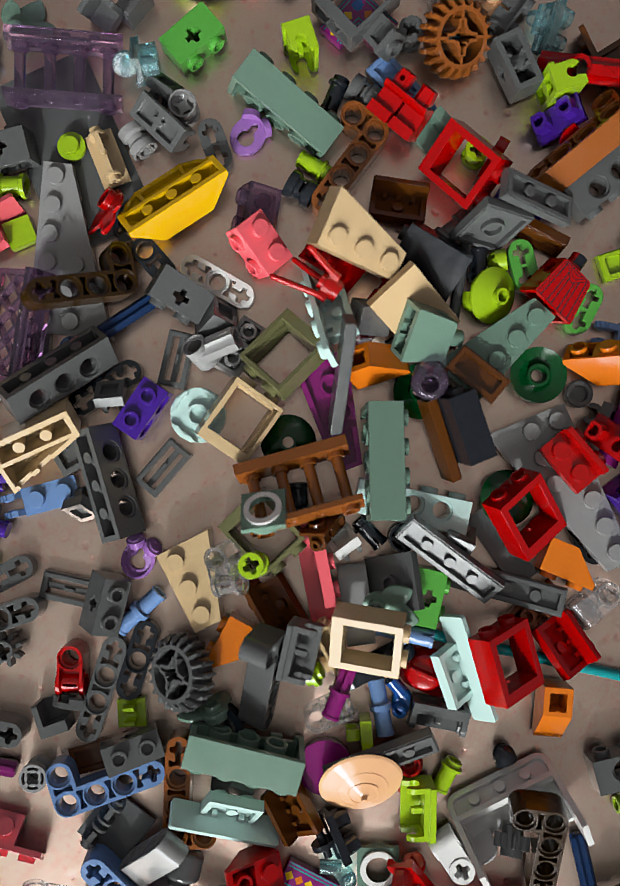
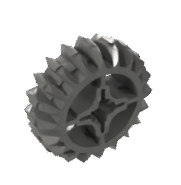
M186 632L170 634L161 641H158L157 647L152 649L154 656L149 659L152 668L148 670L151 673L152 680L149 683L154 685L152 694H158V703H164L165 710L170 709L174 713L194 711L196 708L206 704V699L212 696L210 689L216 686L212 677L217 674L212 670V665L216 661L210 660L211 650L205 649L206 643L205 641H200L198 635H190V633Z

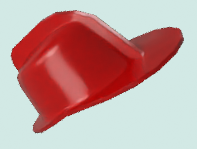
M413 645L416 655L407 662L406 668L400 669L399 676L403 682L414 689L432 696L443 697L430 658L438 650Z

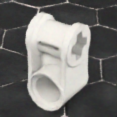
M448 822L436 830V843L430 844V842H427V844L451 879L459 885H466L474 879L475 868L454 826Z

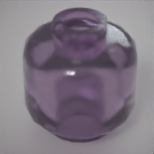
M440 361L419 362L415 365L411 376L413 391L424 400H434L444 395L449 387V373L445 365Z

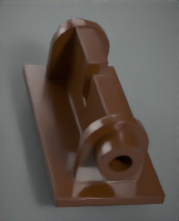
M341 513L308 522L300 531L299 536H308L311 549L313 551H322L330 542V537H334L345 525V516Z

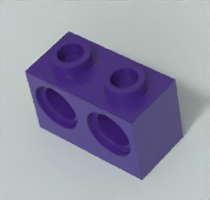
M144 376L112 424L134 440H143L174 394L152 379Z

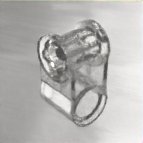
M231 539L221 541L207 549L204 554V563L208 571L211 591L217 598H223L227 594L233 593L242 596L249 589V579L244 578L238 570V562L242 557L241 549Z
M597 577L593 579L595 585L593 591L583 588L581 592L579 591L571 596L564 605V608L569 609L577 619L583 630L594 627L606 614L620 604V587L607 578ZM604 589H606V592L608 593L606 596L603 593Z
M329 692L305 705L303 711L305 726L312 733H322L339 724L355 719L359 715V710L354 708L350 698H346L345 708L342 709L338 722L324 717L319 721H312L309 718L310 714L315 711L322 713L330 694Z

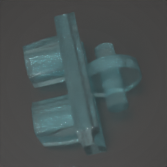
M556 0L546 4H539L537 10L528 12L526 22L532 27L531 34L535 35L531 48L534 55L538 56L542 50L562 52L565 49L567 39L559 34L558 30L559 28L565 30L570 27L574 20L575 12L566 6L568 0Z
M138 36L130 37L129 51L121 50L113 57L112 65L114 71L121 77H131L136 73L137 87L146 86V77L160 75L159 54L155 41L140 44Z

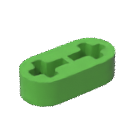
M517 239L507 247L506 255L508 271L513 280L515 291L523 294L519 290L524 284L519 282V279L523 277L522 269H524L525 276L530 278L538 270L532 245L527 240ZM517 247H519L520 251L525 250L526 253L521 259L522 265L519 256H513V252Z
M590 284L587 292H592L591 298L594 301L589 302L583 307L586 301V297H584L575 315L577 317L579 312L582 313L578 321L582 326L574 329L572 328L573 322L562 324L564 332L568 335L582 334L590 327L604 297L603 291L598 285Z

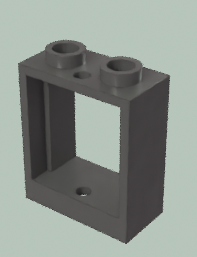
M311 0L312 13L350 52L364 40L362 36L381 13L388 17L400 5V0H385L367 19L356 27L332 2L333 0Z

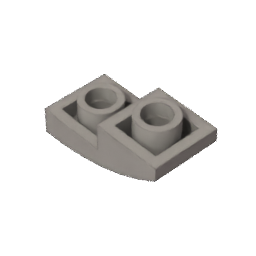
M243 315L237 327L243 339L244 348L219 358L214 366L231 378L232 376L239 378L243 372L242 367L244 364L239 355L266 329Z

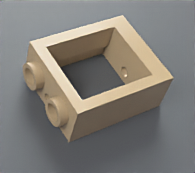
M245 375L241 378L232 376L194 430L197 435L238 463L248 461L284 411L277 406L280 401L276 397H271L267 392L262 395L254 388L257 384ZM237 387L268 409L241 449L209 428Z
M338 601L332 615L328 666L398 679L400 669L406 668L409 650H403L404 643L409 644L411 625H406L407 613ZM347 626L395 634L393 657L346 648Z

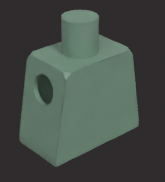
M408 298L390 350L401 362L442 361L446 358L450 346L460 347L463 344L464 332L457 329V322L446 312Z

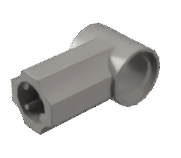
M234 325L205 338L201 334H194L184 342L182 351L200 370L207 371L217 364L219 358L243 349L244 343L240 331Z

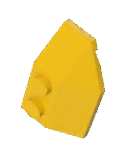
M214 155L206 156L205 159H195L180 163L133 193L117 218L131 237L167 241L214 210L228 172Z

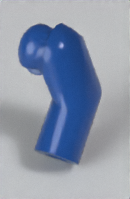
M387 677L385 684L393 692L392 714L396 718H404L410 708L411 692L399 678Z

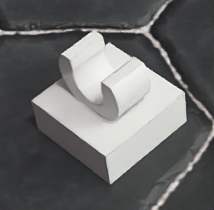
M345 523L334 537H330L331 540L328 545L339 560L350 561L351 559L348 554L355 549L359 553L362 552L360 545L363 543L348 523Z

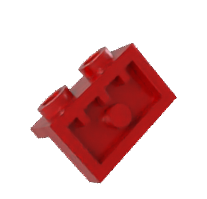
M570 425L560 430L538 449V452L574 494H578L598 476L606 474L609 468L605 465L607 461L599 451L592 450L586 443L587 438L584 433Z

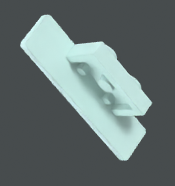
M301 270L304 280L300 281V284L317 290L312 277ZM343 287L333 302L326 299L324 303L316 297L304 293L306 298L309 297V300L305 301L308 313L311 318L314 317L315 319L310 322L316 338H320V341L316 343L318 352L322 359H328L332 368L338 366L333 345L339 342L342 314H353L347 292Z
M443 614L439 619L447 643L431 655L430 658L447 708L458 710L467 702L474 720L495 723L498 720L495 706L485 704L468 642L471 633L464 615Z
M218 789L210 790L201 802L174 798L171 801L169 829L275 848L279 844V835L270 817L262 815L264 813V801L254 799L251 795L237 796Z

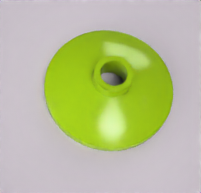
M487 267L477 274L470 288L469 302L474 316L486 324H495L506 317L514 303L515 288L513 280L506 270L500 267Z

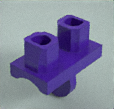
M575 92L570 96L565 95L561 97L553 107L545 112H537L531 116L530 122L538 145L543 147L560 137L570 124L575 123L578 126L589 118L584 110L580 94Z

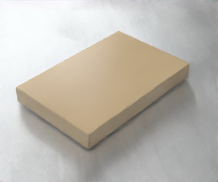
M411 261L366 302L394 334L398 328L408 298L442 310L450 315L457 324L460 322L451 308Z

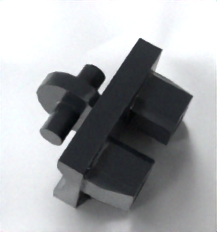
M323 807L317 812L325 827L324 831L326 834L322 830L319 835H316V839L312 842L311 847L314 853H323L325 859L333 856L332 848L335 857L341 859L343 865L347 867L353 863L350 856L362 846L357 835L352 830L343 836L340 833L341 828L351 823L346 809L338 807L328 811Z

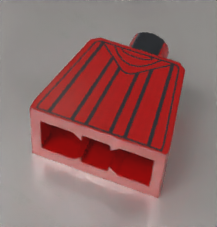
M573 252L568 259L550 258L519 290L529 300L535 297L556 316L552 323L570 324L590 287V282L580 272L587 263V259L578 252Z

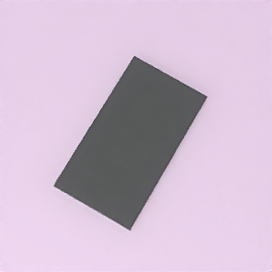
M84 50L77 51L0 86V111L6 125L18 123L33 132L41 166L26 170L39 200L43 161L72 164L76 170L82 196L81 202L89 229L95 216L101 210L97 206V202L105 189L87 144L86 153L83 158L71 162L65 160L59 154L57 143L59 138L67 132L78 133L84 139L90 134L89 129L93 126H100L101 130L111 128L132 180L113 188V190L118 189L124 194L123 204L116 212L117 218L133 193L144 186L126 145L118 137L119 129ZM121 224L122 232L120 234L128 233ZM100 228L94 234L89 235L93 248L116 238L112 228L105 235L101 234Z

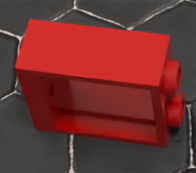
M451 117L418 169L465 210L472 211L486 196L491 197L490 194L501 182L503 169L510 167L513 161L465 122ZM464 139L491 160V163L468 195H465L441 174Z
M520 467L514 471L510 478L499 488L493 490L490 496L481 503L509 554L527 562L567 525L542 474ZM530 492L540 513L519 532L509 510Z
M504 614L499 616L495 623L479 628L478 633L468 638L486 705L509 709L545 683L528 618L515 617L514 614ZM509 638L517 671L505 678L496 646Z

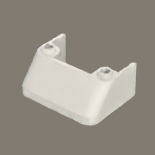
M530 754L513 765L502 768L454 792L448 799V811L483 886H491L482 866L491 862L496 857L498 847L493 845L494 837L492 834L495 831L502 830V824L512 825L508 796L514 790L527 789L558 794L563 800L569 822L574 820L589 846L594 844L588 824L550 759L544 754Z

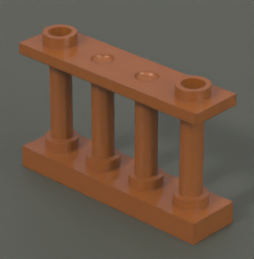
M345 434L233 465L237 480L240 484L248 485L249 493L261 492L259 482L262 478L276 477L278 489L285 488L286 528L341 513L343 515H352L359 512L360 508L365 507L363 494L353 495L343 462L345 455L350 454ZM326 460L332 462L342 497L327 503L324 502L315 469L317 463ZM300 468L304 470L313 507L296 511L287 474L290 470ZM264 502L253 506L255 518L267 517ZM275 533L265 535L250 534L253 538L265 539L273 536Z

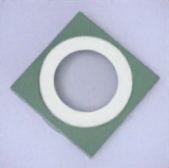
M285 488L241 494V534L254 533L265 535L273 533L278 529L286 528ZM260 502H275V510L268 517L255 518L249 512L253 506Z
M378 842L361 845L362 847L357 851V886H391L392 873L387 879L373 881L367 877L366 866L374 858H383L387 861L388 859H393L399 863V845H386Z

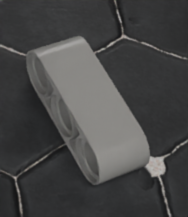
M365 562L338 565L337 572L341 602L362 605L365 596L369 594ZM347 626V647L376 643L374 630Z
M164 828L132 848L122 860L119 870L138 886H146L176 869L188 854L189 846L168 828Z

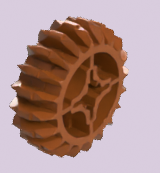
M440 0V2L431 4L432 11H427L424 14L427 23L419 25L424 31L423 36L417 38L419 42H423V47L418 52L426 54L422 63L431 65L430 72L438 74L440 78L457 80L460 77L470 76V72L479 70L478 63L486 61L483 52L491 49L487 45V39H490L493 35L487 31V28L492 23L485 21L488 11H485V9L480 10L482 2L473 0ZM450 36H461L460 39H449Z

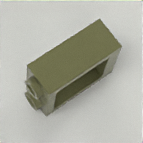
M288 308L239 355L244 364L242 370L252 380L257 377L263 382L262 388L271 397L277 395L283 401L326 359L321 358L316 346L320 338H316L312 328ZM290 333L312 352L279 384L259 367L257 363Z
M260 487L261 491H268L265 487ZM264 501L274 512L275 502ZM240 504L218 528L244 555L256 549L237 529L241 521ZM253 507L249 510L251 515L254 513ZM300 525L289 528L296 538L270 562L268 571L262 575L263 578L270 574L275 577L287 566L284 560L291 554L296 557L307 547L304 541L309 537L299 536L300 531L303 529ZM258 560L251 563L254 568L259 565Z

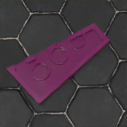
M328 359L301 384L322 440L338 436L330 434L328 426L335 367L332 368ZM349 382L341 435H346L350 454L345 455L343 458L346 470L362 464L351 382Z

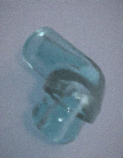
M320 859L319 874L334 875L340 886H356V875L349 865L345 867L342 860Z

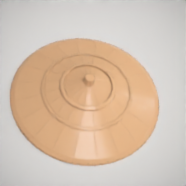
M370 754L353 756L337 762L325 771L319 781V793L326 802L339 808H368L384 802L397 792L403 780V772L395 761L384 756Z

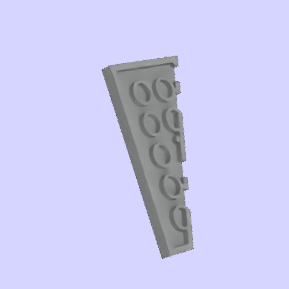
M43 161L33 278L98 271L93 245L88 234L89 227L81 202L82 196L77 174L72 164ZM89 283L90 289L95 293H99L97 285ZM60 286L64 295L72 297L68 287ZM44 294L38 295L39 299H41ZM105 303L41 311L30 310L28 331L76 336L90 326L94 325L97 327L107 320L109 316L107 306H105ZM110 337L109 341H114V337Z
M560 404L491 433L496 449L515 470L522 467L542 474L567 523L565 527L582 543L585 550L603 570L609 572L620 567V527L598 478L581 492L574 494L538 452L541 446L563 428L570 425L575 428L565 404Z

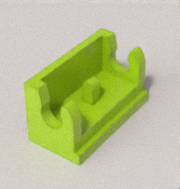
M306 15L281 23L284 56H288L292 71L299 75L297 62L305 60L311 74L319 72V44L310 16Z
M569 59L557 64L554 62L547 64L542 73L544 80L535 93L541 112H545L553 107L556 101L565 95L570 96L575 92L580 93L589 80L586 73L577 74L574 77L567 74V68H573L579 63L577 59Z
M417 775L413 778L403 776L400 786V832L410 833L406 835V841L436 843L437 789L431 775Z

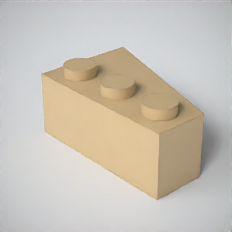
M343 186L329 187L306 243L377 277L390 280L399 272L406 252Z
M67 397L57 401L21 425L14 420L0 427V473L14 494L21 489L28 479L37 475L50 459L58 456L80 436L81 419Z
M212 527L162 551L156 556L195 633L220 621L224 615Z

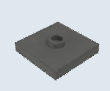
M486 196L450 232L452 240L495 251L501 249L535 218L534 214L513 204Z
M415 551L364 558L369 593L374 591L382 592L389 585L407 586L413 592L406 605L412 611L425 609L418 558ZM378 604L372 605L373 607L381 608Z

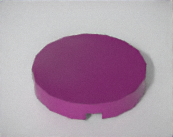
M319 737L308 742L305 745L306 765L301 778L303 785L311 793L320 795L319 781L324 774L322 766L350 756L348 748L331 737Z

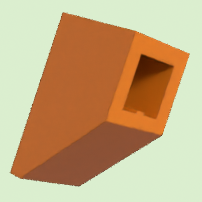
M607 339L602 342L589 343L580 341L568 344L562 359L563 365L596 386L620 385V340Z
M367 341L355 345L350 382L359 390L410 374L409 362H401L390 350L392 344Z
M553 538L537 553L532 565L540 569V575L554 581L557 576L566 580V586L580 592L583 587L593 591L595 585L580 548Z
M232 611L229 618L223 616L216 629L220 633L216 643L210 640L206 648L211 650L210 660L216 661L212 668L239 660L238 654L242 641L258 624L235 611Z
M544 678L545 683L535 690L532 734L562 737L572 719L574 689L562 679Z

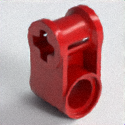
M74 638L68 641L57 654L56 695H61L63 692L79 693L80 696H86L90 682V649L87 642L83 639ZM68 650L76 651L79 659L70 657Z

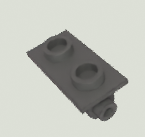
M503 0L501 3L509 8V11L501 5L498 6L487 20L492 23L487 28L488 33L493 36L495 34L499 36L517 28L519 24L515 22L520 14L526 17L536 1Z

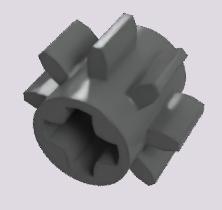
M5 631L0 632V665L7 662V665L11 667L16 664V658L20 659L25 655V652L21 649L26 641L21 640L17 636V631L8 636Z
M502 824V832L495 831L493 845L500 846V855L522 859V851L530 853L531 838L525 837L524 831L518 830L514 826Z

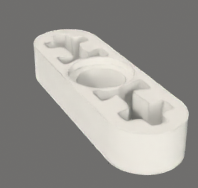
M188 255L182 259L180 263L181 273L213 293L215 297L239 310L249 309L254 304L255 294L252 287L197 255ZM197 262L198 268L202 272L207 273L204 283L200 282L203 277L198 273L193 272L192 275H189L188 264L194 265ZM215 275H221L226 280L225 286L221 290H214L210 287V280ZM231 282L236 283L232 287L237 292L242 293L243 290H247L248 301L242 300L240 303H237V296L229 292L228 297L224 296L230 290Z

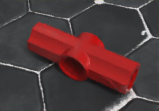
M542 50L538 57L537 64L541 73H543L548 63L554 62L557 64L569 59H577L579 63L575 67L567 68L569 76H576L578 65L586 61L588 64L586 75L589 80L587 84L620 88V59Z

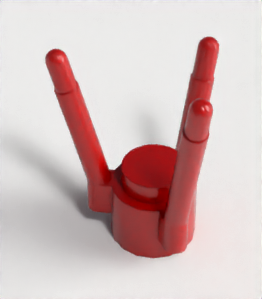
M311 244L307 246V249L330 275L324 272L321 276L296 257H292L291 260L318 281L315 287L319 291L273 273L270 274V279L312 295L323 303L326 299L333 302L346 284L340 280L342 275L335 271Z

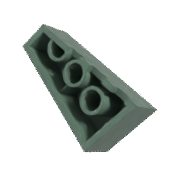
M253 48L232 76L227 92L233 97L239 93L246 101L245 105L248 108L258 110L259 112L263 111L273 127L282 131L287 129L289 131L287 134L289 139L309 154L320 159L344 129L340 124L339 117L329 110L326 112L319 106L318 99L308 91L303 92L289 73L278 70L273 65L274 62L270 56L263 51L258 52Z
M534 297L466 342L465 345L504 374L556 316ZM464 344L448 354L444 360L433 364L452 387L463 385L464 388H469L445 369Z
M368 401L360 409L361 419H366L361 432L362 443L368 446V451L364 452L363 458L364 473L369 474V480H365L364 484L366 521L407 520V514L411 512L410 497H406V485L410 483V469L405 467V455H409V439L404 437V426H408L409 422L408 409H404V401Z
M194 722L192 723L184 751L181 769H186L196 775L206 774L214 776L224 782L235 781L243 783L253 789L263 788L272 790L274 793L282 796H296L306 765L304 736L294 735L293 740L283 739L282 733L271 732L269 737L259 736L254 729L246 728L235 733L232 732L229 726H210L206 723Z

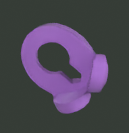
M252 108L244 109L242 119L234 125L230 133V144L235 153L240 156H251L258 152L264 145L266 138L272 136L270 121L266 117L261 118V113L258 110ZM252 126H258V129L253 134V143L249 146H242L238 142L239 134L243 131H249Z
M137 533L127 537V547L124 549L121 557V567L124 573L132 579L146 577L154 568L156 556L162 552V546L157 539H146L143 533ZM142 548L145 552L143 556L145 567L136 568L131 564V557L137 555L138 550Z

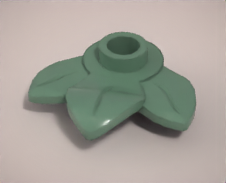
M8 0L2 8L1 19L5 25L3 38L11 49L23 50L30 44H45L53 37L56 31L54 25L45 22L46 11L42 0L31 2L22 8L15 1ZM17 34H22L19 39L15 40Z
M389 585L382 592L374 591L367 594L363 600L362 605L373 607V604H378L382 609L406 612V625H411V627L419 622L418 616L406 605L413 592L407 586ZM381 632L387 636L395 637V634Z
M223 690L214 695L212 694L211 697L206 699V704L196 708L194 711L179 713L177 719L186 723L205 720V723L210 726L220 724L228 717V703L232 700L231 694Z

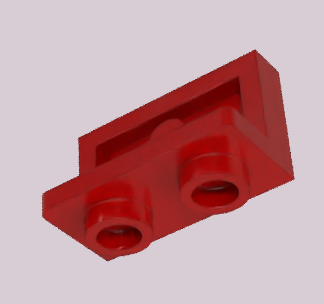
M569 609L563 610L561 618L552 615L531 631L533 637L563 681L570 680L588 664L601 659V655L595 648V645L588 638Z

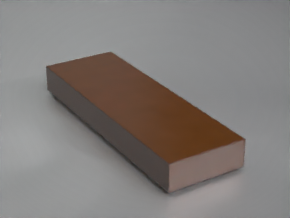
M429 397L417 400L441 478L452 483L461 480L462 475L438 400Z

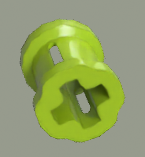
M467 142L461 153V162L465 168L477 170L485 163L486 156L471 143Z
M0 173V198L8 193H12L13 196L29 199L31 187L28 175L20 173L19 176H4Z
M258 550L244 554L238 562L239 573L246 579H256L264 575L270 565L269 557L266 553ZM255 560H258L259 565L256 568L251 569L249 564H251Z

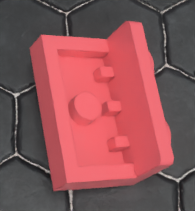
M261 208L236 227L226 232L230 246L241 255L246 262L245 266L248 272L257 279L270 276V274L274 273L293 257Z

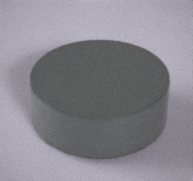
M574 380L565 385L562 397L569 407L582 408L592 401L593 389L584 380Z

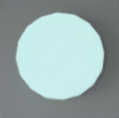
M195 387L184 390L175 398L170 411L173 429L181 438L195 443L207 442L197 435L194 430L218 398V395L206 388ZM223 406L209 426L210 429L218 434L221 433L226 424L227 412L225 406Z

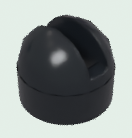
M499 743L493 749V759L498 768L511 766L518 760L513 748L506 743Z

